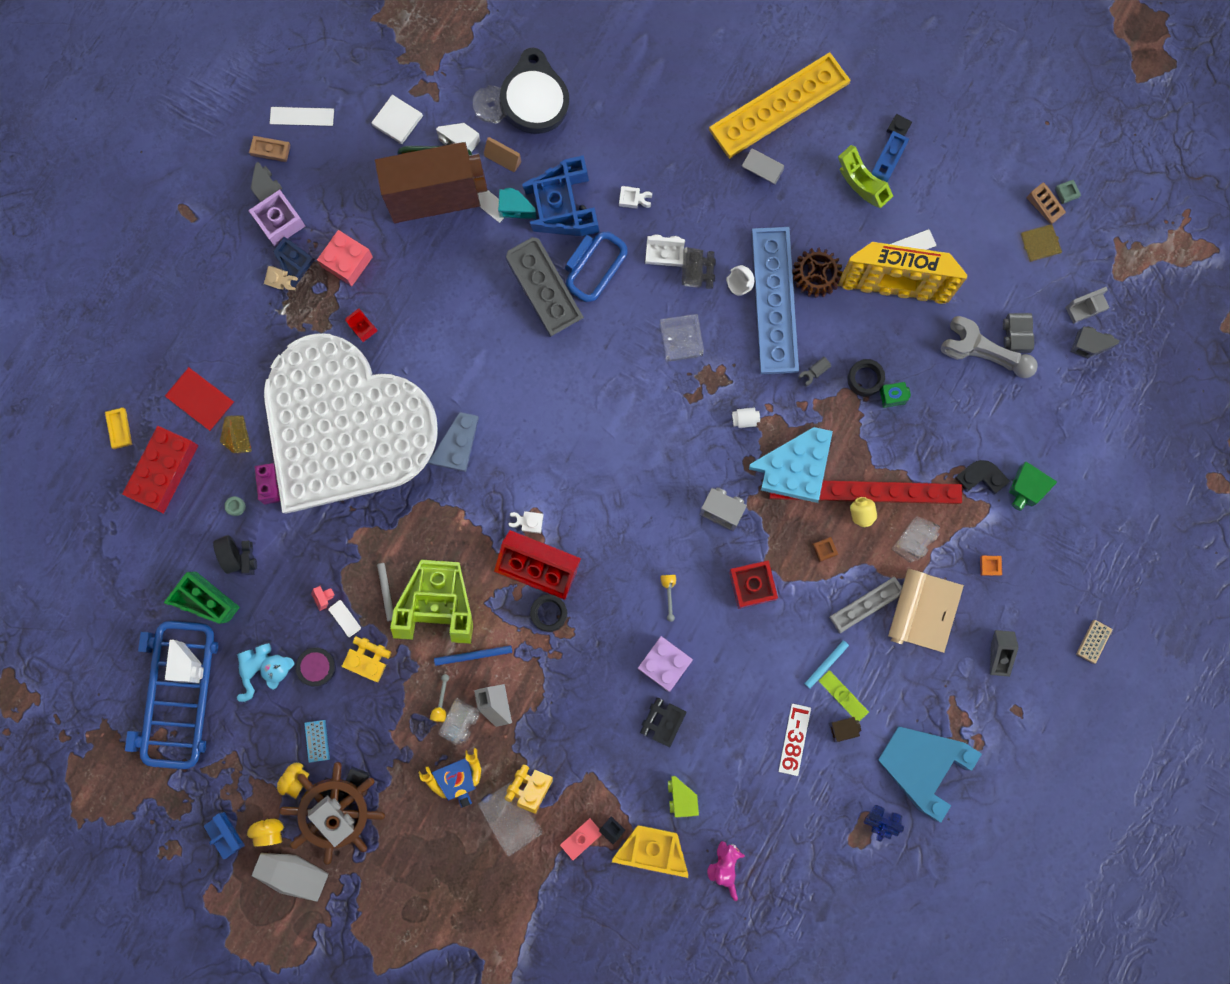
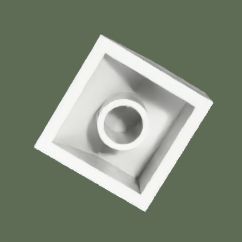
M170 640L165 680L199 683L200 679L203 678L204 672L201 662L185 643Z

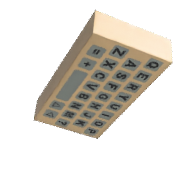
M1093 620L1076 655L1092 664H1096L1113 629Z

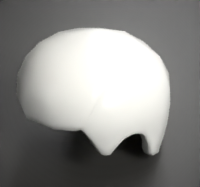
M743 265L736 266L730 270L731 274L726 278L731 292L737 296L748 293L753 288L755 282L751 270Z

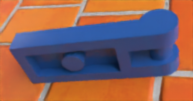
M893 131L871 174L882 181L888 182L909 138ZM881 167L887 170L886 174L879 171Z

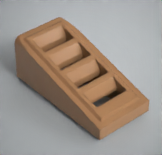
M1044 182L1027 196L1030 203L1051 225L1066 213ZM1046 199L1047 202L1043 204L1041 201ZM1051 204L1052 207L1047 210L1046 207ZM1056 209L1057 213L1051 216L1050 213Z

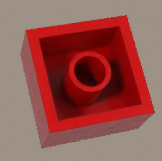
M769 560L730 569L729 575L738 609L778 599Z

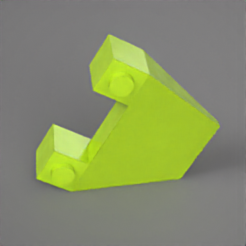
M420 561L393 610L390 628L393 638L413 640L415 622L451 624L449 632L451 642L471 644L473 621L459 562Z

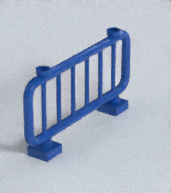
M165 621L157 627L155 637L153 633H140L138 652L152 653L142 736L141 731H127L125 751L137 752L140 748L141 761L150 767L189 769L198 762L200 752L204 753L206 749V741L202 740L211 659L212 654H217L218 642H214V632L206 624ZM166 629L203 631L206 634L205 645L186 644L188 648L205 649L203 665H201L204 672L200 684L157 681L159 665L167 666V662L160 661L161 647L169 646V642H162L163 633ZM156 686L200 688L198 704L155 701ZM154 705L197 708L196 723L152 721ZM151 725L195 728L193 744L149 741ZM149 745L192 748V755L188 761L151 759L148 756Z

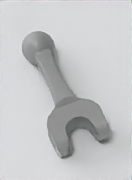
M961 316L952 318L951 330L959 334L961 341L952 339L944 341L941 351L945 355L956 360L963 359L969 355L988 359L1004 366L1008 370H1013L1020 378H1029L1036 373L1038 364L1033 356L1029 354L1021 355L989 341L980 334L977 324L970 319Z

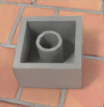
M712 488L699 515L734 532L747 505L744 504V500L736 496L733 498L726 495V491L720 488H716V490Z

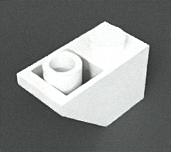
M465 123L439 126L436 129L438 139L444 145L466 142L467 148L472 152L480 142L479 133Z

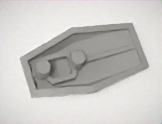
M261 853L252 876L280 894L318 902L329 873L297 855Z

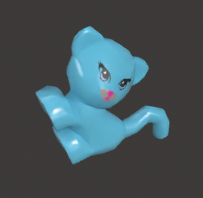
M270 643L256 647L255 654L253 649L237 654L239 674L242 678L243 686L247 690L245 694H239L237 700L239 702H246L252 699L255 690L250 683V679L259 670H261V676L266 680L267 686L272 690L277 688L279 682L286 677L289 669L293 667V659L280 655L268 656L267 654L272 649Z

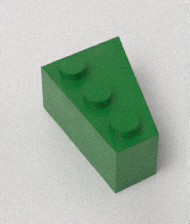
M186 572L164 601L165 604L189 611L219 624L228 623L240 608L198 572Z

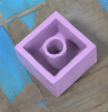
M280 190L249 210L275 247L283 237L289 238L305 227L299 215Z
M661 636L640 664L638 670L670 692L693 659Z

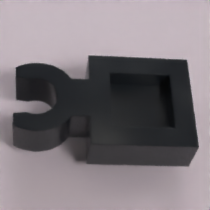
M242 541V574L255 575L254 570L257 569V560L252 555L253 542Z

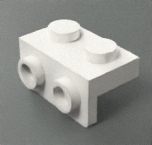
M661 235L648 236L645 264L682 267L685 239H681L678 236H671L670 238L662 237Z

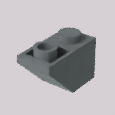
M257 162L254 168L251 190L258 200L262 202L283 188L277 180L272 181L270 178L272 174L266 166L262 167Z
M1083 326L1077 332L1070 352L1088 359L1112 349L1119 344L1120 340L1115 339L1111 334L1097 332L1093 327Z

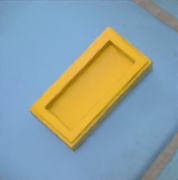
M119 408L105 412L111 448L117 449L132 445L126 409Z

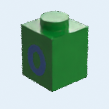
M905 382L883 385L879 390L883 408L905 405L911 397L910 389L906 387Z

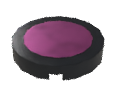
M318 647L309 648L304 651L296 662V674L299 680L312 687L328 683L336 670L333 656L327 650Z

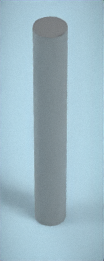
M385 563L377 564L386 617L387 621H392L393 606Z

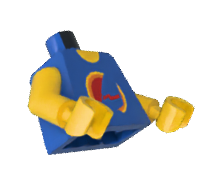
M474 748L473 755H469L466 750L465 759L432 772V774L429 767H425L428 772L425 775L421 774L420 771L418 772L420 779L426 782L433 792L441 798H447L448 800L457 797L461 808L472 804L468 792L476 789L480 781L482 769L477 758V749Z

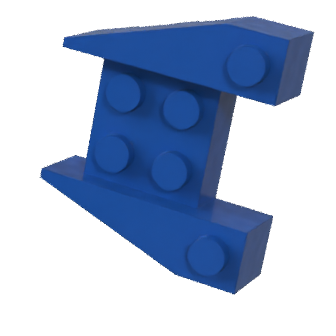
M584 155L565 159L558 166L552 169L549 168L544 174L522 184L526 195L535 193L540 219L530 221L533 232L573 236L600 233L595 207L576 211L571 185L589 181Z

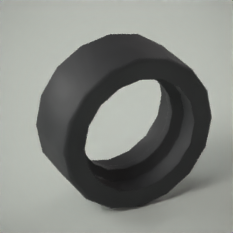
M862 359L856 362L848 374L850 389L856 395L862 397H870L876 394L885 382L883 367L877 361L871 359ZM867 367L876 372L877 383L874 387L865 389L857 384L855 375L859 369Z
M226 535L214 540V552L222 570L226 574L241 570V555L232 537Z
M546 594L538 597L533 602L530 616L538 629L544 632H554L565 624L567 608L559 597ZM546 602H553L560 609L559 620L551 625L542 623L537 615L539 607Z

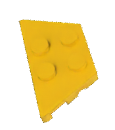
M637 825L612 859L614 863L688 878V871L679 838L675 832Z

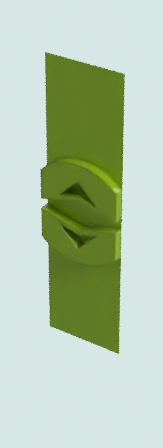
M830 670L819 680L852 717H855V720L860 721L869 713Z

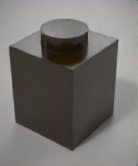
M855 717L829 723L834 742L860 736L861 725L859 720H855Z

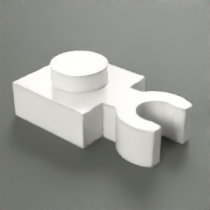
M622 186L619 206L637 208L638 204H641L643 207L649 208L651 207V202H646L644 199L652 198V193L644 192L639 194L640 188Z
M524 511V516L521 517L518 513H510L511 517L517 518L516 523H509L510 527L517 528L522 526L523 532L541 534L543 514Z

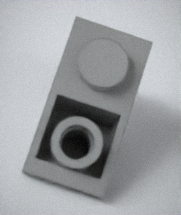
M505 684L474 690L478 710L494 726L512 723Z

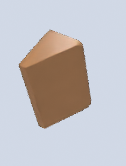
M490 137L487 138L484 156L515 172L521 163L520 153Z

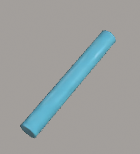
M843 640L804 684L810 689L849 645Z

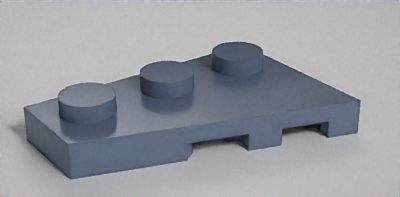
M460 412L428 463L466 472L479 417Z

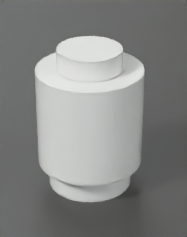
M755 407L737 409V411L732 412L734 427H755L757 422H760L759 411H755Z

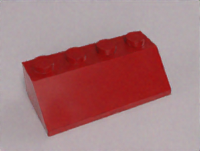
M509 530L501 544L494 572L565 600L577 573L581 558Z

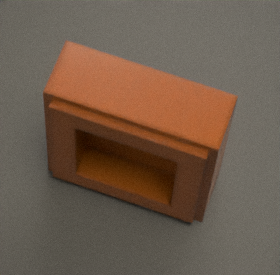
M831 537L812 544L819 562L838 555Z

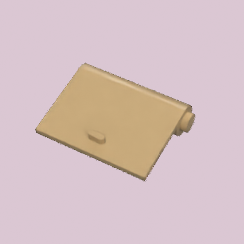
M908 569L888 635L892 637L891 641L903 644V641L944 653L964 585Z

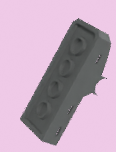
M532 237L507 252L506 261L550 337L584 318L538 238Z

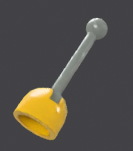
M676 575L660 576L661 584L667 588L669 615L667 620L672 622L675 617L672 614L671 588L676 584Z
M447 674L441 677L443 683L439 704L431 712L430 720L446 721V712L442 708L446 682L449 680Z

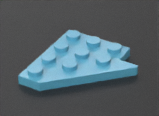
M813 427L751 463L749 470L765 473L761 490L818 503L833 431Z

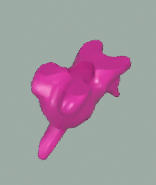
M721 841L717 849L718 862L709 865L707 869L708 877L711 881H716L718 885L728 887L730 896L734 901H737L738 897L734 885L736 877L735 863L745 855L740 852L736 845L727 846L726 842Z

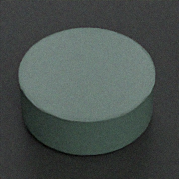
M230 497L225 502V510L232 516H239L245 511V502L239 497Z

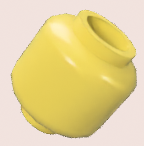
M859 497L851 504L850 511L855 524L861 527H868L877 519L876 506L873 500Z

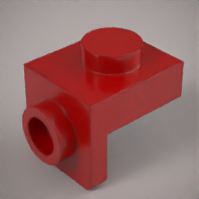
M357 309L345 318L347 324L362 342L378 331L360 309Z

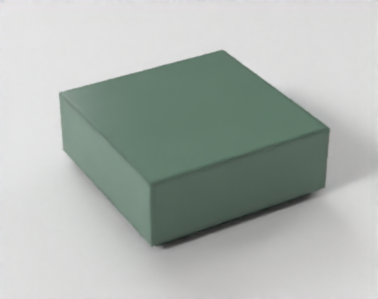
M1074 179L1055 187L1062 204L1078 199L1081 196Z

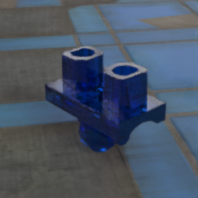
M875 805L865 817L863 823L872 826L871 832L877 834L876 840L881 842L884 837L891 839L892 835L897 837L900 832L902 833L905 827L902 825V815L892 812L889 819L883 817L885 809Z

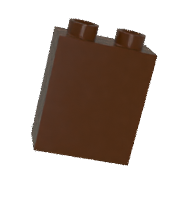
M466 142L375 159L381 196L394 223L480 207L478 193L488 191L480 155H469Z

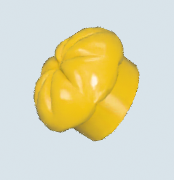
M301 763L289 765L277 783V790L281 795L287 793L294 799L299 795L303 786L297 780V776L299 774H304L307 778L309 776V773L302 769L303 765Z
M277 819L261 820L249 827L247 836L252 838L253 846L278 844L282 842L281 831L284 826Z

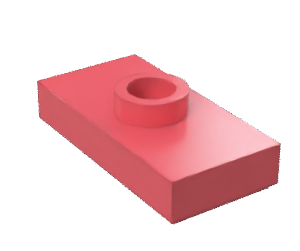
M589 818L560 846L574 860L602 834L599 832V827Z

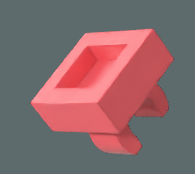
M320 586L312 590L311 595L319 611L327 608L328 600L333 598L334 593L331 588L324 592Z

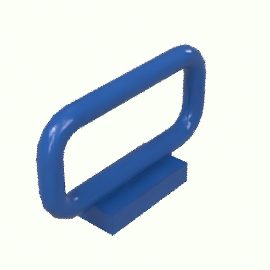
M610 232L598 233L594 239L586 235L564 268L569 272L566 279L568 290L585 302L596 300L626 258V244ZM603 239H608L620 248V254L593 293L587 295L576 288L573 281Z

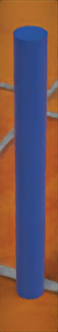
M509 645L434 658L435 666L509 654L513 653L512 646Z

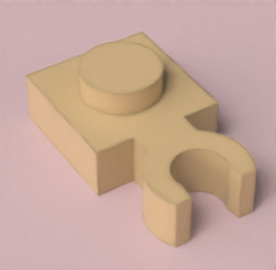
M268 266L264 284L277 289H284L285 287L287 290H295L296 288L292 287L290 282L291 280L298 281V278L287 276L288 271Z

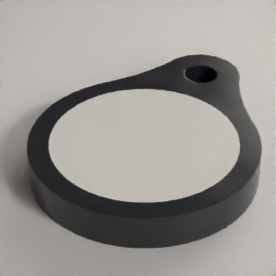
M532 47L523 51L517 65L503 81L499 103L502 114L512 126L526 133L541 134L552 131L562 123L569 107V92L564 81L550 66L545 54L540 49ZM529 60H535L537 63H530Z

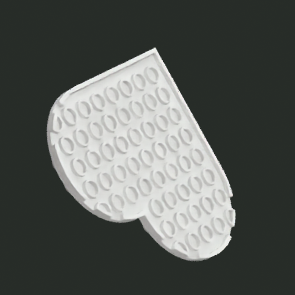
M312 334L297 339L289 344L288 348L281 355L276 357L270 367L272 370L269 378L265 382L264 398L282 513L287 514L400 486L413 479L428 463L437 440V418L429 398L414 383L391 374L372 375L370 365L362 352L349 341L331 334Z

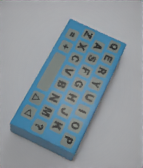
M326 720L305 723L309 763L330 760Z

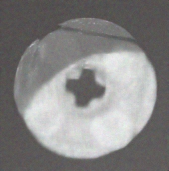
M490 85L488 88H481L473 97L474 113L482 121L499 123L504 118L499 103L501 88L498 86ZM491 101H494L495 106L488 107L486 103H491Z

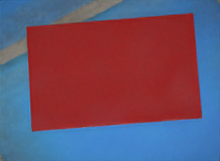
M190 367L165 395L166 398L209 431L212 430L234 403L233 400Z

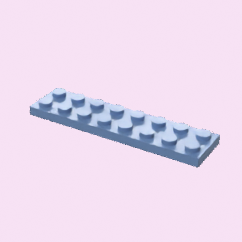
M789 227L752 229L760 374L798 373Z

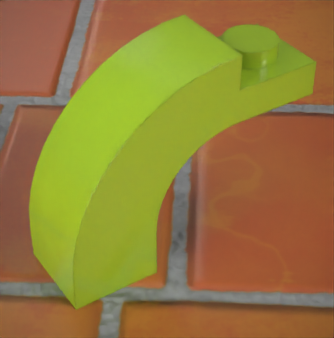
M850 145L838 156L842 166L839 170L851 188L865 201L881 208L893 197L888 182L876 178L867 170L855 146Z

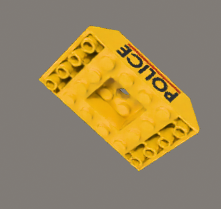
M871 242L850 257L840 277L838 286L846 290L854 288L861 289L865 293L874 291L886 296L894 294L900 298L914 297L919 301L934 300L938 304L949 303L965 282L967 274L950 253Z

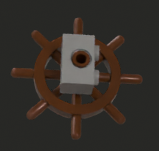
M340 762L334 763L332 779L322 780L314 785L304 774H299L297 780L307 790L301 798L299 806L281 807L279 809L281 815H294L298 818V825L302 834L291 842L290 847L297 849L308 840L318 847L325 848L323 862L326 865H329L332 861L334 848L346 846L351 842L361 852H366L367 846L359 838V835L363 831L367 819L382 820L385 818L384 812L367 811L363 793L374 784V779L368 778L360 786L356 787L352 783L340 779L342 767ZM331 789L330 798L328 795L324 798L321 792ZM339 790L347 792L349 795L338 803ZM314 798L318 804L313 808H307L310 801ZM354 800L359 810H343ZM306 816L314 823L312 826H309ZM352 818L357 819L355 825H353L354 820ZM320 830L324 836H321L316 832Z

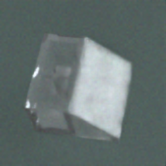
M916 516L891 550L910 563L915 560L918 561L928 552L929 549L926 547L931 542L934 543L940 535L937 532L940 526Z
M456 698L438 734L456 745L466 743L471 734L468 731L471 724L475 725L480 716L477 713L478 708Z

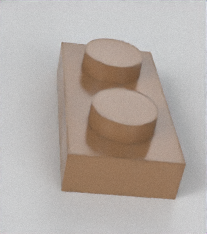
M253 136L249 153L255 157L287 162L291 145L285 141Z

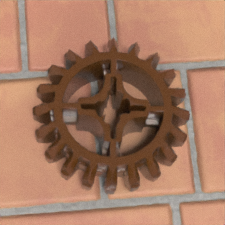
M819 247L814 252L811 248L809 253L804 251L802 256L797 257L798 262H794L793 267L795 269L792 270V274L795 275L793 281L797 282L796 288L802 286L801 293L808 291V297L814 293V297L818 298L819 293L822 297H825L826 292L831 295L833 289L837 290L843 272L840 271L842 264H837L839 258L833 259L834 252L828 255L827 249L821 252ZM807 264L809 266V273L805 277L803 267ZM828 269H830L832 273V279L829 282L827 281V276L825 274L827 273ZM815 271H817V272L819 271V272H821V274H820V275H818V274L816 275V274H814V272H815Z

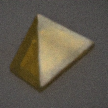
M226 416L224 418L220 442L232 453H249L252 451L244 416Z

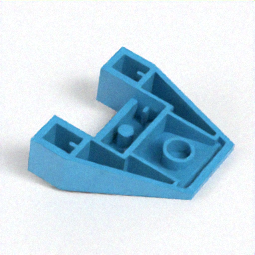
M898 726L878 761L919 811L941 823L951 805L934 793L953 762L965 770L972 771L982 753L964 742Z

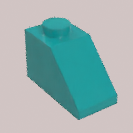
M513 188L499 190L498 212L500 218L536 219V208L518 190Z

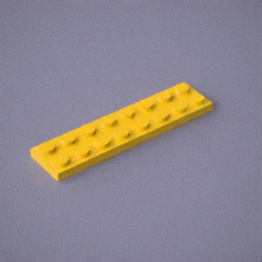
M829 52L709 127V131L730 159L850 84L851 80Z

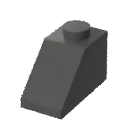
M995 630L991 642L990 675L1010 677L1019 648L1014 631Z

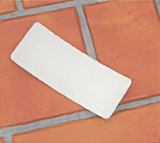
M341 600L328 609L348 637H351L361 629Z

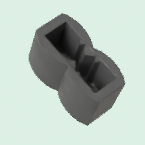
M1009 313L1006 319H1003V330H1006L1007 337H1004V348L1017 353H1031L1034 350L1032 313Z

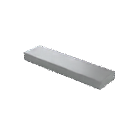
M893 577L829 618L840 634L900 597L902 587L896 577Z

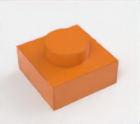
M980 556L981 576H1001L1002 556Z

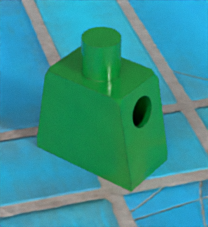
M1024 462L1019 466L1009 493L1016 497L1011 504L1012 507L1019 511H1022L1026 504L1033 507L1053 488L1057 481L1028 462Z

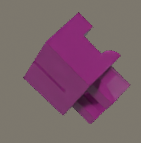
M274 463L254 466L258 500L264 505L281 502Z

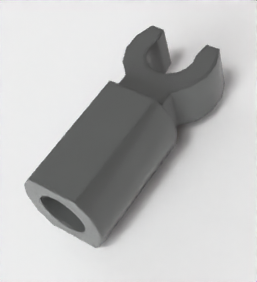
M822 357L808 368L809 371L800 373L798 378L808 377L809 381L805 383L807 387L812 383L813 378H818L831 367V363L826 357Z

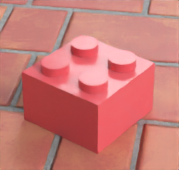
M338 230L317 261L322 268L350 286H353L373 256L368 248Z

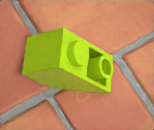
M671 776V780L668 781V793H672L673 801H669L670 813H674V817L699 816L697 794L676 776Z

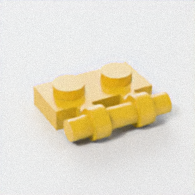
M356 636L353 644L358 645L359 648L357 651L349 649L342 667L370 680L379 682L386 667V664L380 662L381 657L389 659L391 651L386 650L382 645L377 646L370 643L366 638L361 639ZM366 649L375 653L373 658L364 655Z
M522 765L521 769L517 770L514 782L506 790L505 800L512 802L513 798L516 797L519 799L517 802L518 807L536 814L553 781V777L534 770L532 776L527 775L529 767ZM522 782L527 784L524 791L519 789Z

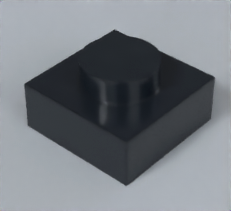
M896 114L886 132L892 134L894 131L905 136L912 121Z
M612 816L599 829V832L612 844L625 831Z

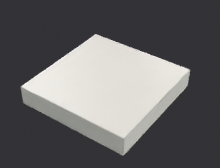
M392 95L371 124L392 139L403 144L423 115Z

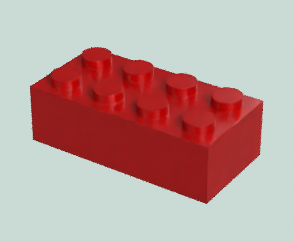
M157 426L122 495L164 513L199 445Z

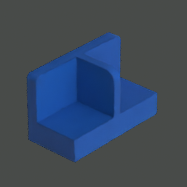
M225 812L217 814L212 818L213 820L204 825L212 840L209 844L216 846L223 859L228 858L245 846Z

